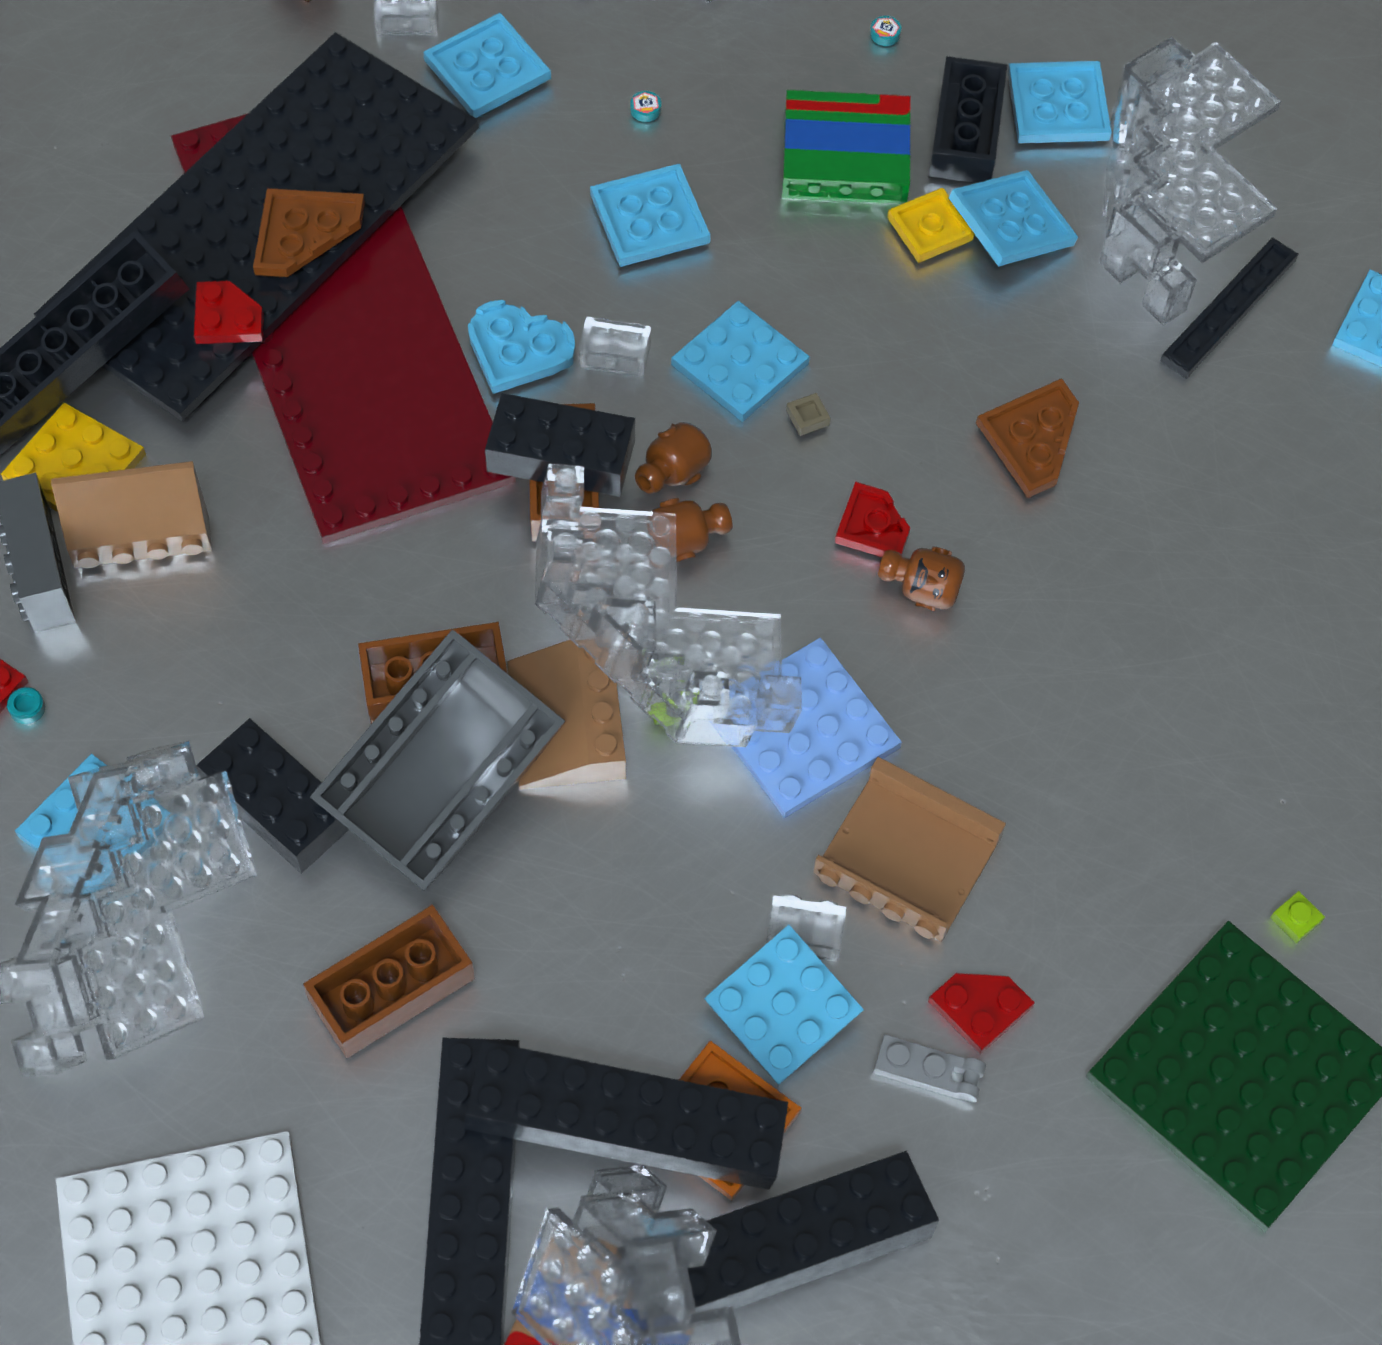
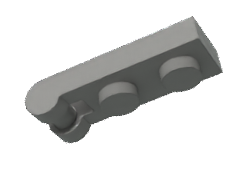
M884 1034L873 1073L963 1101L976 1102L980 1091L977 1083L979 1078L984 1076L986 1064L978 1059L962 1058ZM953 1071L964 1074L962 1082L958 1083L951 1080Z

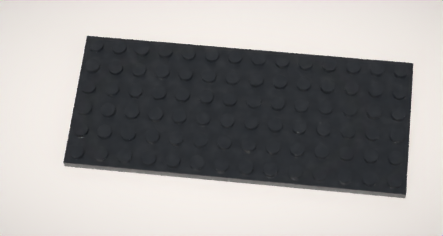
M335 32L38 309L34 316L36 317L136 229L177 272L189 290L102 367L183 421L262 343L196 344L194 325L197 282L231 281L262 306L264 313V341L479 129V121ZM267 189L364 194L365 206L362 225L359 230L288 277L254 274L253 264Z

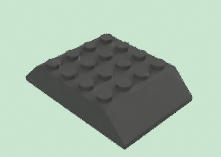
M452 629L318 786L310 798L425 891L448 867L538 759L565 723V720Z

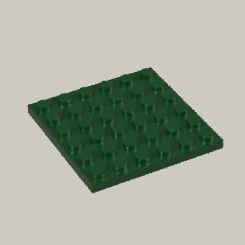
M1228 920L1094 1065L1086 1077L1266 1232L1382 1097V1047Z

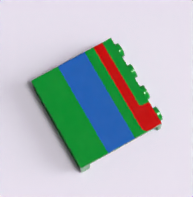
M787 90L782 198L888 204L906 203L910 188L911 96Z

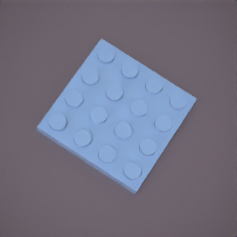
M821 637L705 705L707 715L784 818L874 764L877 757L884 759L901 748L902 744L898 736Z

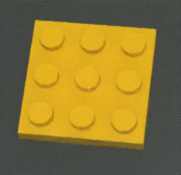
M63 403L3 470L1 476L3 480L36 472L49 507L58 512L51 479L134 469L144 458L146 452L143 446L70 405Z

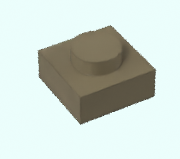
M817 393L787 403L786 412L799 436L830 426L831 418Z

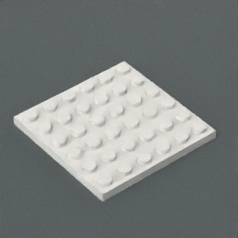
M288 1131L56 1178L73 1345H321L291 1138Z

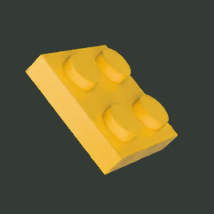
M943 187L888 210V220L918 263L971 242L974 239V232L949 200V195Z

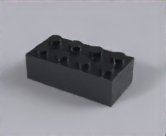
M946 56L929 177L973 183L992 179L1008 64Z
M501 393L485 447L487 472L621 497L635 444V418Z
M250 718L196 765L202 783L301 874L349 831L347 827L310 798L322 782Z

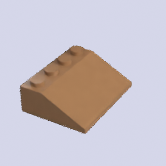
M193 461L51 479L66 548L74 568H94L98 565L110 563L127 564L134 560L149 558L159 560L167 556L181 554L197 555L204 551H212L209 515Z
M611 634L573 638L508 660V675L565 720V723L542 754L519 780V790L626 779V758Z

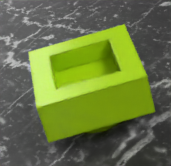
M1298 891L1274 911L1270 918L1297 944L1320 925L1325 916Z

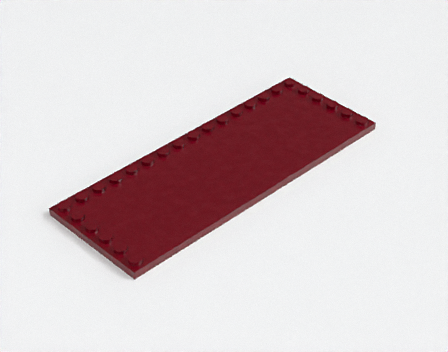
M247 114L171 135L183 173L193 166ZM400 206L252 352L323 544L516 483V478L513 476L487 472L485 447L493 422L403 209Z

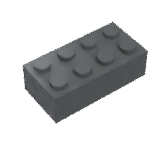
M36 472L0 481V540L2 545L6 546L7 554L4 555V561L8 574L12 575L13 579L10 589L15 604H18L22 620H29L34 633L76 622L51 510Z

